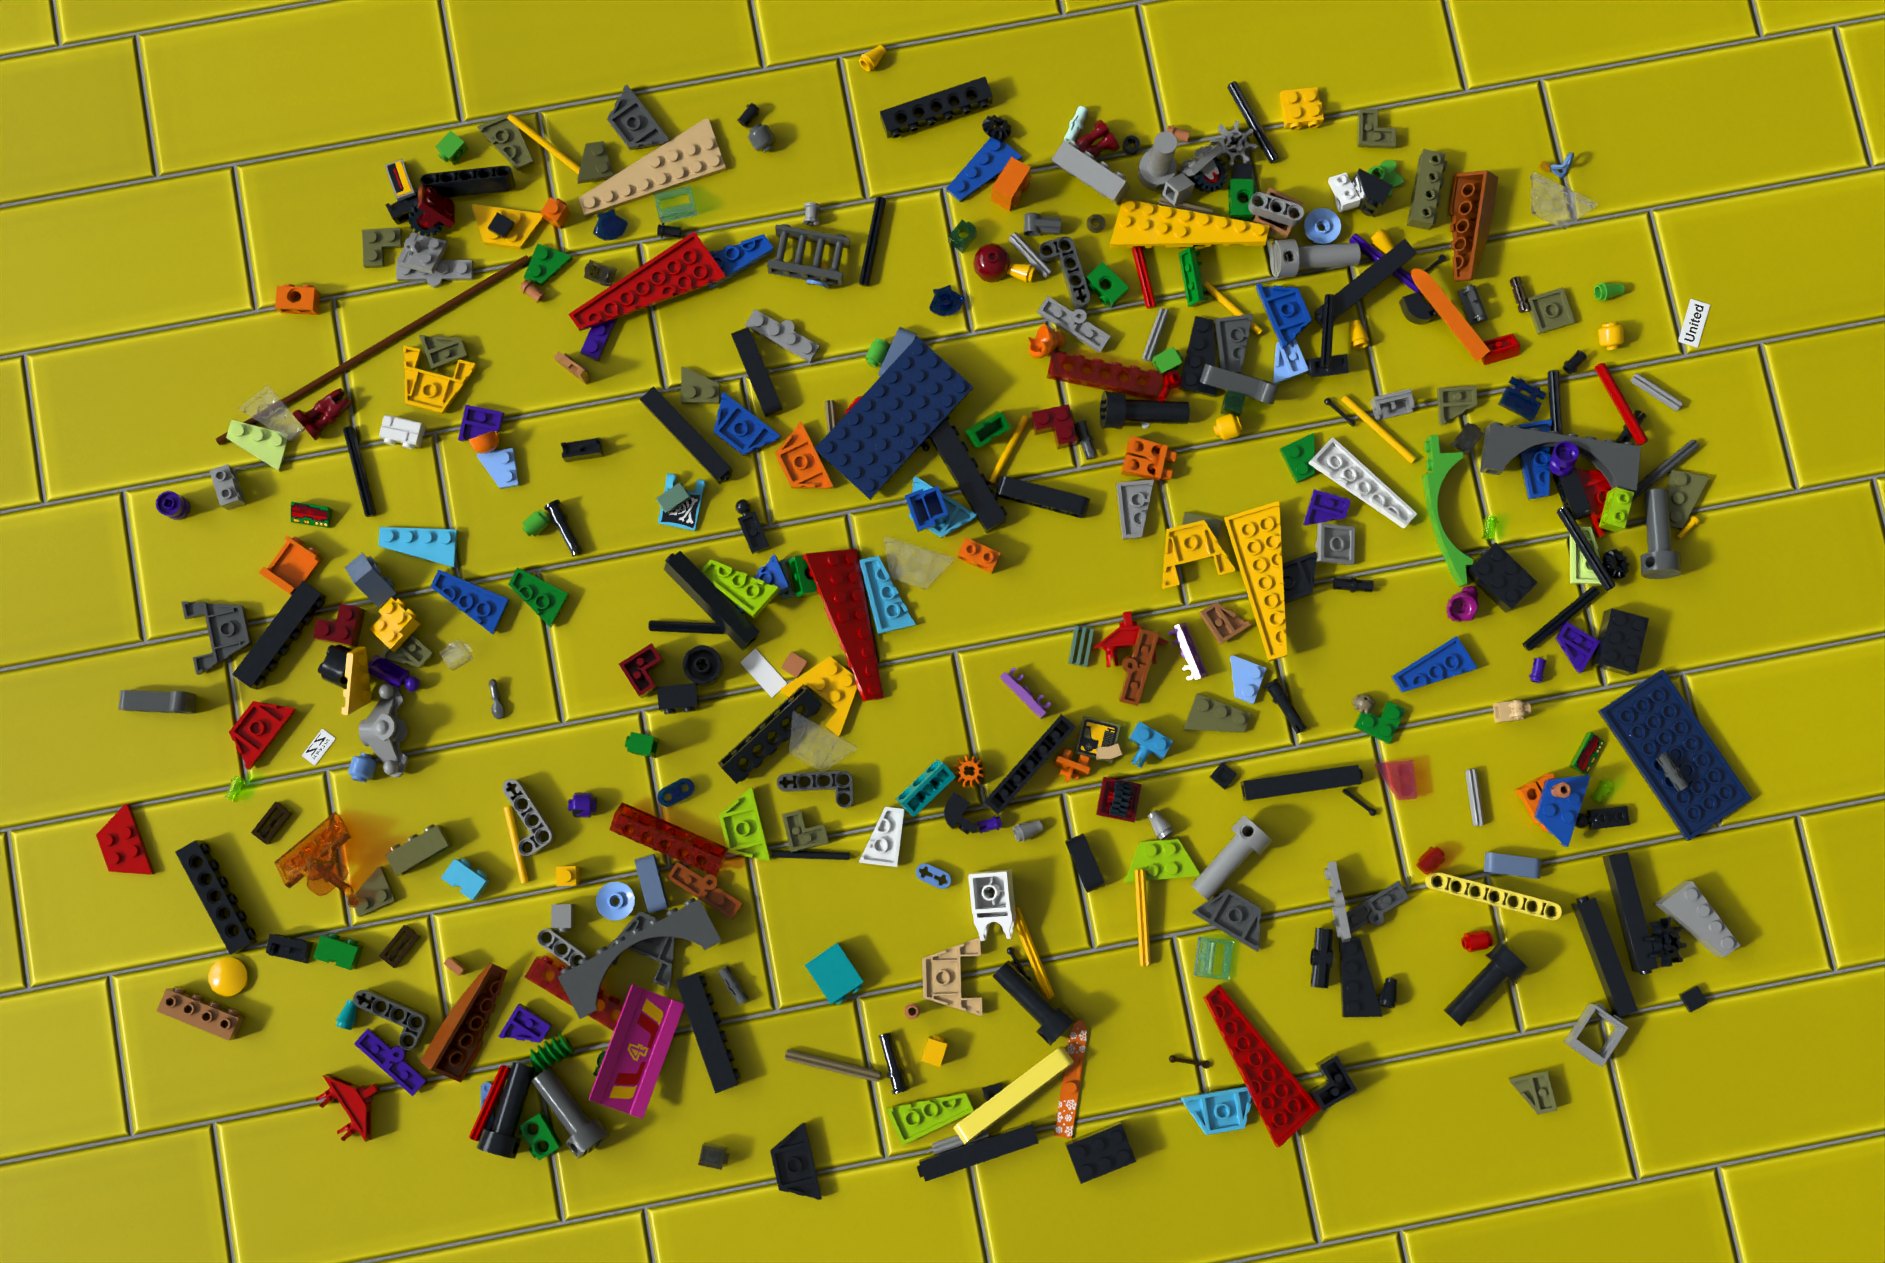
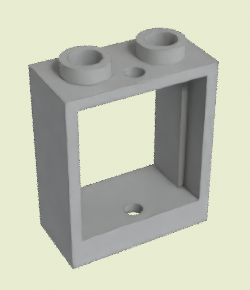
M1588 1004L1564 1043L1595 1065L1603 1067L1628 1027L1623 1024L1624 1020L1620 1017L1608 1014V1009L1601 1004ZM1593 1013L1615 1027L1598 1054L1577 1040V1037Z

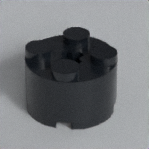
M340 644L328 647L327 656L318 667V673L321 674L323 680L347 689L348 679L345 677L347 653L352 649Z
M696 646L689 650L683 659L685 675L697 685H713L722 676L724 670L723 660L717 651L709 646ZM705 661L708 666L702 670L699 665Z

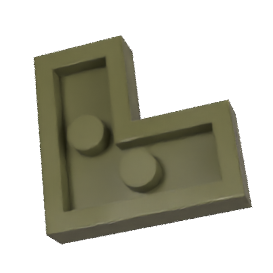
M1359 109L1357 147L1394 149L1396 147V128L1378 127V110Z
M400 227L362 230L363 266L365 268L384 267V249L402 248V230Z
M801 810L782 814L791 853L829 844L824 824L805 828Z

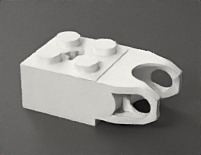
M1012 869L968 874L974 924L979 932L980 941L987 940V933L991 922L999 923L1003 928L1006 938L1012 939L1016 921ZM993 888L995 890L994 896L993 893H989V889Z

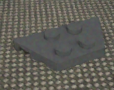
M625 85L620 99H617L614 110L610 112L607 120L629 150L657 146L669 142V138L628 85Z
M1225 889L1192 911V914L1256 952L1259 951L1261 908L1233 891Z

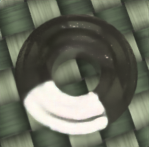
M1093 214L1087 220V228L1093 233H1099L1105 227V219L1101 215ZM1098 222L1099 226L1095 227L1092 223Z

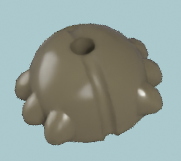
M1359 694L1353 698L1352 703L1355 706V710L1368 714L1372 711L1376 701L1368 694Z

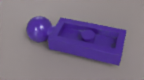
M377 655L368 663L369 674L398 688L405 684L408 691L415 692L421 686V682L417 677H409L410 671Z

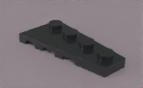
M1195 316L1179 389L1216 397V387L1200 382L1205 363L1215 366L1214 320Z
M1339 938L1342 1017H1383L1361 939L1351 938L1349 942L1342 943V939Z

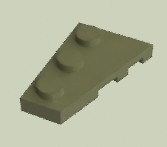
M510 113L477 126L480 132L517 171L534 164L519 128L507 119Z
M1676 470L1669 471L1667 490L1670 528L1682 529L1709 477Z

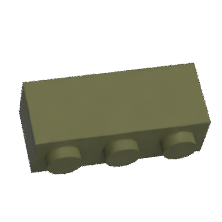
M432 824L424 829L423 834L419 836L415 834L406 839L407 843L402 846L397 844L390 848V853L385 856L395 874L402 876L452 847V844L443 827Z

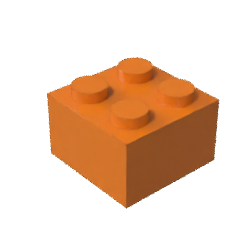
M1011 156L992 187L991 201L1008 211L1013 206L1017 207L1021 200L1020 195L1022 191L1026 192L1031 183L1029 182L1032 177L1030 175L1031 168Z

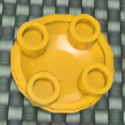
M232 957L222 958L211 967L208 974L209 984L216 994L224 997L234 996L247 987L248 974L242 960Z

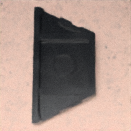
M1316 552L1283 563L1285 604L1312 595Z
M803 1122L770 1150L780 1191L792 1192L797 1195L820 1200L822 1195L806 1123Z

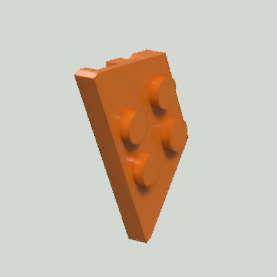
M798 423L793 433L787 437L785 443L775 453L791 488H834L803 423Z

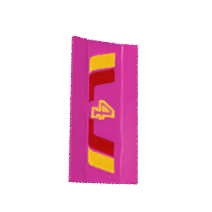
M631 985L588 1100L643 1119L684 1008L683 1003L636 985Z

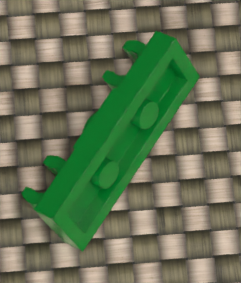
M1188 247L1179 253L1188 307H1194L1199 303L1209 300L1208 297L1203 295L1207 288L1202 287L1199 266L1202 262L1197 261L1200 252L1195 251V247Z

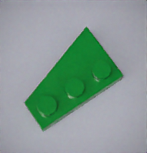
M519 568L516 569L508 584L552 628L569 594Z

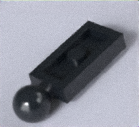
M739 500L735 507L736 511L742 514V517L737 519L751 553L755 554L770 548L756 512H749L751 505L747 500Z
M1627 806L1587 810L1588 816L1583 813L1578 814L1575 827L1582 829L1589 824L1590 829L1630 825Z

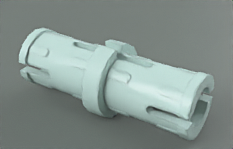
M1082 106L1077 108L1073 120L1070 121V127L1064 137L1065 142L1069 143L1072 141L1075 143L1079 132L1083 130V123L1089 113L1087 108Z

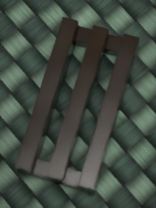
M275 801L251 833L268 845L293 813ZM278 808V813L270 821V823L267 825L264 831L261 834H259L258 832L262 829V827L266 824V822ZM285 813V815L281 818V820H280V821L277 823V825L273 828V830L270 832V834L265 838V836H266L267 833L271 830V828L274 826V824L278 821V819L282 816V814Z
M403 925L379 957L393 968H396L421 936L416 934L407 925ZM406 931L408 934L388 958L386 955ZM412 936L413 939L402 951V953L398 956V958L393 962L392 960L394 959V957L398 954V952L402 949V947Z

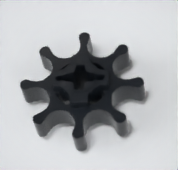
M1670 917L1660 918V922H1650L1649 926L1652 928L1653 934L1651 937H1645L1646 942L1650 941L1653 944L1654 951L1650 954V958H1661V967H1670L1672 963L1683 962L1679 955L1680 948H1686L1687 944L1679 941L1680 936L1678 933L1682 930L1681 926L1671 927Z

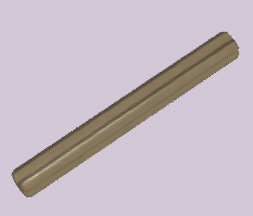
M790 1049L785 1053V1060L875 1082L880 1080L881 1072Z

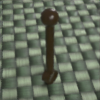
M1174 1055L1169 1057L1171 1063L1181 1062L1199 1065L1205 1069L1209 1067V1062L1206 1060L1199 1062L1176 1058Z

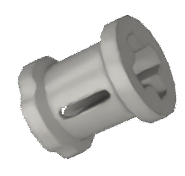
M815 202L805 203L804 208L806 212L803 223L811 226L819 225L818 213L821 205Z

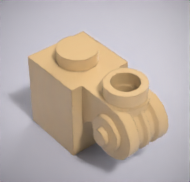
M1521 700L1493 704L1495 723L1520 721L1524 719L1525 715L1531 714L1530 704Z

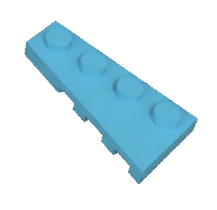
M380 527L378 546L456 568L458 531L454 529Z
M879 556L861 559L859 563L878 634L915 626L914 620L909 615L907 607L903 604Z

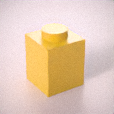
M580 866L556 867V885L580 886Z
M933 1035V1038L928 1037L921 1061L940 1067L947 1047V1042H944L945 1038Z

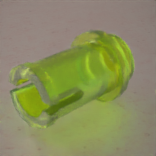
M1485 516V519H1483L1485 523L1482 539L1494 540L1496 524L1499 521H1497L1495 516Z
M239 776L231 779L232 783L225 795V798L237 802L243 786H246V779Z
M1606 778L1599 781L1600 785L1591 795V798L1602 804L1609 791L1614 789V784Z

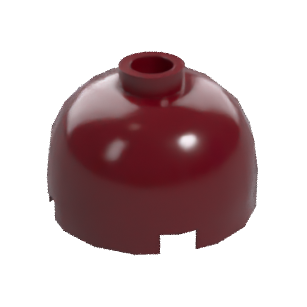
M994 243L986 244L979 248L973 261L975 273L982 280L991 283L1002 280L1007 275L1011 263L1006 249Z

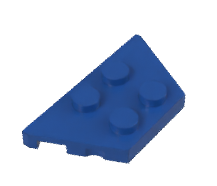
M1256 284L1257 293L1280 346L1284 349L1311 323L1310 314L1298 288H1284L1276 285L1274 287H1264L1262 284Z
M724 392L721 394L720 407L713 432L743 456L781 438V435Z
M1589 775L1545 781L1534 817L1564 847L1569 846L1590 779ZM1565 782L1571 787V793L1566 798L1555 797L1551 793V789H1554L1552 786Z

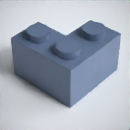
M361 553L345 566V569L353 583L379 608L396 594L393 588L395 584L388 576L384 578L381 575L383 572L377 566L378 563L372 556L367 557L364 553Z

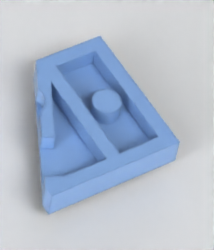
M1296 339L1284 349L1281 348L1279 342L1276 343L1274 384L1309 371Z
M513 448L496 450L487 454L477 453L478 459L500 489L519 486L515 451Z
M1231 655L1234 698L1254 704L1266 668Z

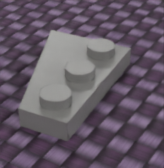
M1154 479L1116 483L1122 540L1139 539L1142 537Z

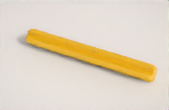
M1136 869L1135 886L1140 965L1150 966L1146 872L1144 869Z
M1015 907V927L1042 994L1048 1000L1052 999L1055 995L1021 910L1019 907Z

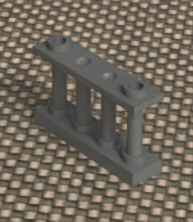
M787 224L776 225V236H780L776 259L768 260L767 268L769 274L802 280H815L842 287L843 272L839 271L843 248L850 249V238L843 234L832 235L792 228ZM788 238L799 240L795 261L792 263L783 260ZM806 241L817 243L811 267L802 264ZM825 245L836 246L832 267L829 270L820 267Z

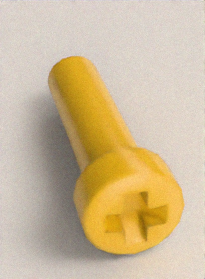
M1692 516L1690 522L1675 537L1680 540L1694 525L1700 523L1699 519Z

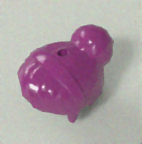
M1464 587L1461 592L1454 594L1448 600L1446 607L1448 618L1456 622L1474 619L1479 608L1478 592L1475 587Z

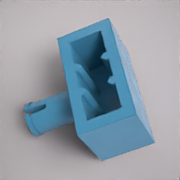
M1139 721L1128 738L1129 741L1139 747L1131 763L1135 765L1138 762L1137 767L1142 768L1149 754H1153L1160 759L1164 758L1173 741Z

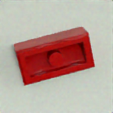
M1513 333L1484 341L1490 352L1481 359L1483 364L1487 365L1516 357L1520 353V344Z

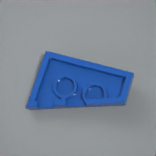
M775 554L753 577L763 580L769 585L779 587L780 591L776 596L791 589ZM735 604L736 608L742 614L746 613V611H744L741 607Z

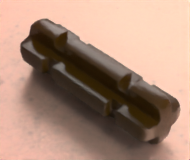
M1521 277L1511 278L1510 284L1514 288L1512 290L1516 304H1519L1517 306L1520 313H1525L1530 310V306L1526 302L1527 296L1524 287L1521 286Z

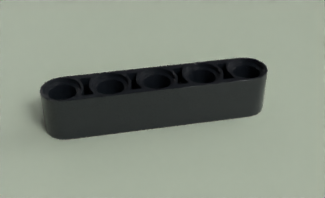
M509 166L429 173L420 178L421 185L424 184L427 187H432L443 197L505 192L514 189L516 186L512 170Z
M749 327L731 333L765 417L783 411Z
M1000 476L996 490V496L1078 518H1086L1090 502L1089 498L1006 476Z

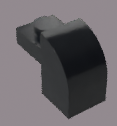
M1420 291L1404 296L1399 301L1404 316L1414 324H1427L1431 317L1439 315L1430 303H1425Z
M955 792L945 806V821L951 829L958 823L960 825L959 829L964 833H974L977 826L962 817L970 802Z

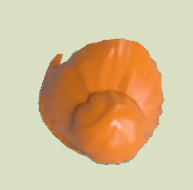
M1043 324L1038 329L1035 339L1028 338L1030 341L1029 354L1033 358H1043L1051 354L1055 348H1060L1064 345L1065 335L1061 331H1054L1051 327Z

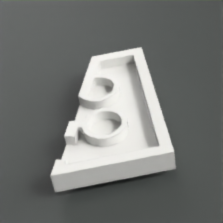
M884 808L859 863L897 867L904 809Z

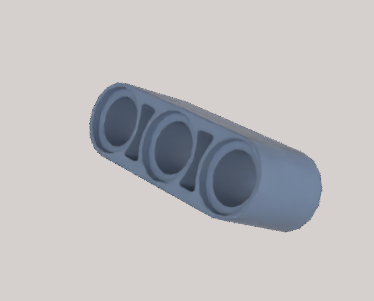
M899 327L878 376L881 377L917 338L916 333Z
M1485 852L1483 872L1540 879L1542 859Z
M655 854L635 859L637 873L649 914L669 909Z

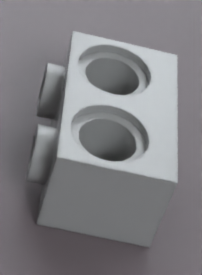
M227 464L209 470L221 507L230 510L246 505L235 468Z

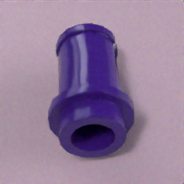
M1534 658L1532 673L1529 674L1530 681L1542 683V680L1545 679L1543 673L1546 660Z
M994 815V818L977 822L980 834L994 829L998 831L999 828L1003 827L1000 816L996 817V815Z

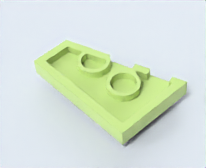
M231 420L226 438L280 472L290 435Z
M1580 527L1600 559L1592 528ZM1570 535V584L1602 585Z

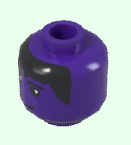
M577 792L574 793L573 799L568 801V811H572L575 818H590L593 813H596L597 798L593 797L592 793Z

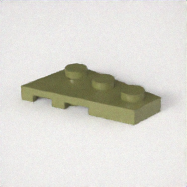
M1196 694L1183 730L1244 733L1251 714Z

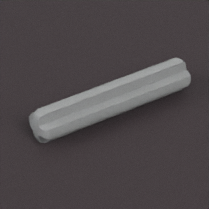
M1015 232L1009 237V241L1044 278H1047L1052 273L1050 267L1018 233Z
M1159 309L1142 359L1145 361H1152L1169 314L1167 309Z
M1636 373L1631 378L1633 384L1675 411L1681 408L1683 404L1681 400L1641 374Z
M1468 769L1465 773L1472 822L1474 826L1484 825V816L1477 770Z
M988 1129L971 1142L988 1137ZM956 1135L933 1143L932 1148L934 1153L938 1154L965 1144Z

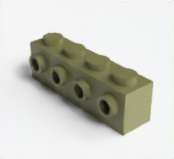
M1423 149L1420 153L1406 226L1429 230L1436 223L1438 213H1435V210L1439 206L1441 199L1438 193L1444 182V178H1441L1442 171H1445L1447 160H1444L1446 153Z

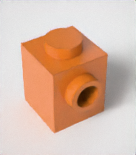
M551 197L540 212L545 221L560 229L570 215L567 204L559 198L555 200Z

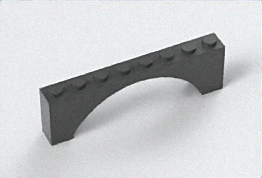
M1498 422L1491 423L1484 430L1480 473L1500 475L1505 471V466L1519 454L1539 447H1555L1559 442L1568 441L1578 447L1579 455L1585 457L1602 472L1611 489L1618 487L1631 492L1637 491L1641 446H1634V443H1615L1616 441L1611 439L1601 441L1597 440L1596 437L1581 438L1577 434L1561 435L1557 431L1541 432L1538 428H1530L1528 430L1522 429L1518 425L1508 427Z
M695 898L688 900L684 903L685 907L678 910L676 907L668 911V916L662 920L658 917L649 922V927L643 929L641 926L632 931L631 937L625 939L623 936L614 941L615 945L608 949L605 946L597 950V955L591 959L587 956L578 961L580 965L574 968L570 965L561 970L562 975L558 976V979L579 1019L599 1009L597 1005L598 995L608 969L619 955L634 944L650 938L676 937L699 944L706 950L721 942L722 940L700 899L695 900Z

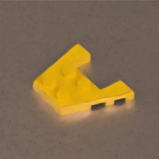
M404 345L405 403L409 406L444 414L477 365L459 359L453 378L420 370L417 367L422 351Z
M1205 520L1166 529L1162 589L1180 585L1176 565L1214 557L1218 576L1236 571Z
M828 657L782 687L780 691L787 697H790L804 684L827 701L837 711L825 726L839 737L858 688L855 683V676L832 657Z

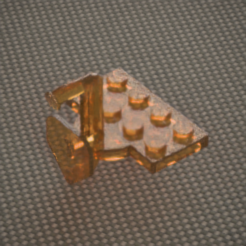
M336 811L274 863L284 885L289 889L305 876L308 878V889L316 895H326L337 887L345 893L348 899V906L354 908L359 905V899L356 897L351 885L345 881L349 871L345 865L336 860V850L351 838V835L341 816Z

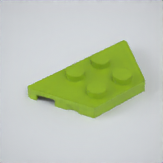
M749 788L719 814L727 851L736 855L771 861L753 788Z
M1179 839L1146 841L1138 843L1129 871L1125 877V883L1135 882L1136 869L1145 870L1146 881L1199 876L1200 873Z

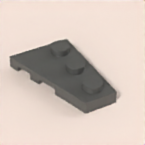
M1253 314L1215 319L1221 368L1241 373Z

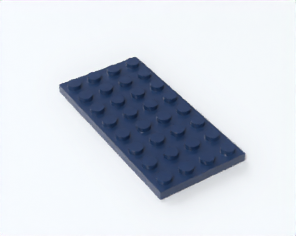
M917 337L814 449L871 500L974 388Z
M1663 669L1598 710L1686 841L1691 840L1752 799ZM1668 753L1675 766L1680 768L1681 775L1689 784L1688 787L1681 791L1676 790L1670 779L1664 775L1663 768L1656 760V757L1660 754Z

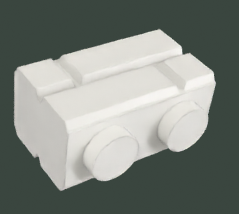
M384 415L379 437L386 444L395 446L396 443L403 444L402 447L413 450L414 447H421L426 426L421 422Z

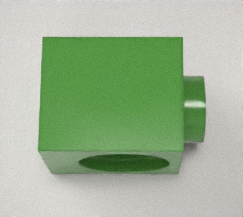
M451 130L436 146L439 151L438 156L447 163L449 161L453 165L468 150L465 142Z
M1171 347L1154 356L1151 362L1161 378L1169 370L1180 368L1183 358L1178 350L1176 351L1174 347Z

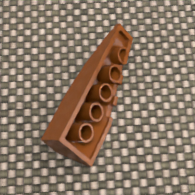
M1488 170L1454 174L1449 204V215L1451 216L1452 223L1450 224V231L1453 236L1451 246L1454 250V257L1452 258L1454 281H1472L1474 279L1486 246L1499 178Z
M490 963L478 975L451 1009L420 1062L436 1073L460 1083L462 1082L482 1047V1037L489 1027L488 1020L491 1012H494L496 1006L494 1002L496 996L500 994L507 973L506 969Z

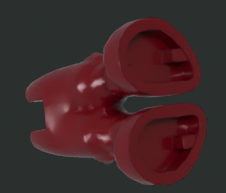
M1102 120L1095 123V129L1090 134L1080 137L1075 143L1079 146V151L1085 153V151L1089 152L1095 157L1094 159L1103 150L1109 149L1115 152L1120 149L1116 138L1111 132L1109 133V128ZM1100 137H1104L1096 145H1092L1094 141H1096Z
M341 388L319 400L311 410L307 412L296 410L293 412V415L315 441L320 438L322 430L327 425L336 422L337 418L352 404L350 398H344L336 404L345 394ZM323 414L322 418L312 423L319 415Z

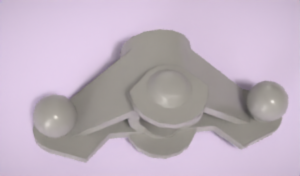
M383 684L378 690L381 696L380 701L367 719L360 722L359 736L365 746H370L383 762L384 772L398 778L404 774L409 758L400 750V743L406 738L408 728L404 720L398 718L397 712L405 700L398 687L392 684Z

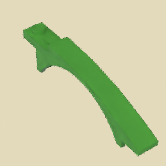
M1430 435L1424 442V450L1428 454L1426 470L1429 473L1422 476L1427 510L1436 541L1458 587H1463L1467 584L1466 568L1469 565H1473V559L1458 550L1448 539L1438 515V494L1442 481L1448 471L1463 458V452L1440 453L1439 436Z

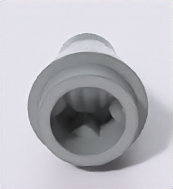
M1158 810L1148 815L1155 835L1160 840L1167 838L1174 832L1172 830L1173 826Z
M1040 820L1019 823L1013 827V833L1018 842H1025L1038 832L1043 831Z

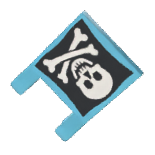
M667 474L664 493L674 486L676 481L674 474ZM698 479L695 492L688 491L692 498L671 513L666 514L661 507L658 524L695 531L706 482Z

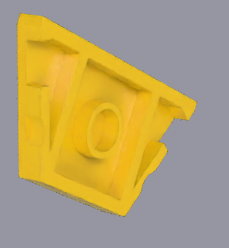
M472 204L485 245L522 250L528 238L534 234L535 228L544 220L541 213ZM497 212L515 223L506 239L488 230V226Z

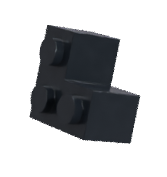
M1331 1054L1315 1063L1325 1081L1309 1090L1321 1110H1326L1357 1091L1337 1055Z

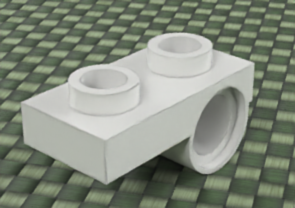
M1347 173L1330 177L1328 183L1335 195L1338 211L1344 212L1359 207L1360 198Z

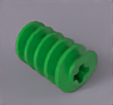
M559 1033L558 1041L552 1037L551 1045L545 1041L544 1049L538 1045L537 1053L533 1049L530 1050L532 1065L538 1073H541V1068L543 1070L548 1069V1064L550 1066L555 1065V1060L561 1062L562 1056L568 1058L569 1052L575 1054L574 1048L566 1036L564 1037Z

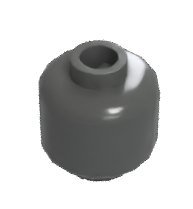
M759 123L749 130L748 139L756 151L763 150L765 153L774 147L772 143L776 138L768 125Z

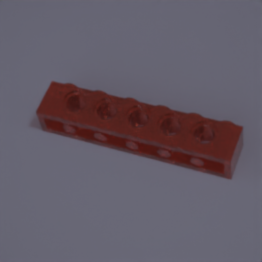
M1056 351V353L1052 352L1047 378L1112 392L1123 391L1126 395L1158 400L1163 374H1159L1157 370L1150 369L1144 371L1137 366H1130L1129 368L1122 366L1118 362H1111L1110 364L1098 358L1090 360L1085 359L1083 355L1076 354L1070 356L1066 352ZM1067 363L1071 364L1073 366V369L1067 371L1064 369L1063 365ZM1082 368H1090L1091 373L1084 374ZM1107 371L1110 377L1103 378L1100 372ZM1126 375L1128 381L1122 382L1119 376ZM1142 378L1146 380L1147 384L1141 386L1137 380Z
M623 802L615 811L609 829L618 835H622L714 876H717L722 868L729 849Z
M543 955V957L537 956L526 973L525 978L573 1006L558 979V976L562 975L560 971L566 967L563 965L558 967L553 964L554 960L546 955ZM548 969L553 970L555 974L552 980L546 978V971ZM600 988L598 999L604 1001L605 1008L603 1010H596L588 1016L614 1031L618 1020L613 1018L612 1013L614 1010L621 1012L623 1005L620 1004V999L613 995H610V997L603 994L604 990Z

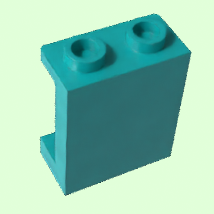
M838 942L805 964L830 1004L835 1002L838 1005L846 999L845 995L851 991L854 994L862 988L861 984L864 980L860 977Z

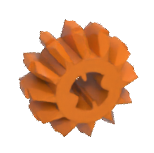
M965 755V762L960 758L957 760L961 766H953V768L959 770V772H954L953 774L955 776L960 775L956 780L957 783L963 779V787H966L968 781L970 782V787L973 788V780L978 785L981 783L977 776L980 778L985 777L984 774L979 773V771H984L985 767L978 768L982 760L974 763L976 756L973 755L971 761H969L968 755ZM972 767L974 769V771L972 772L974 773V775L971 776L970 774H968L966 776L964 774V772H966L964 768Z

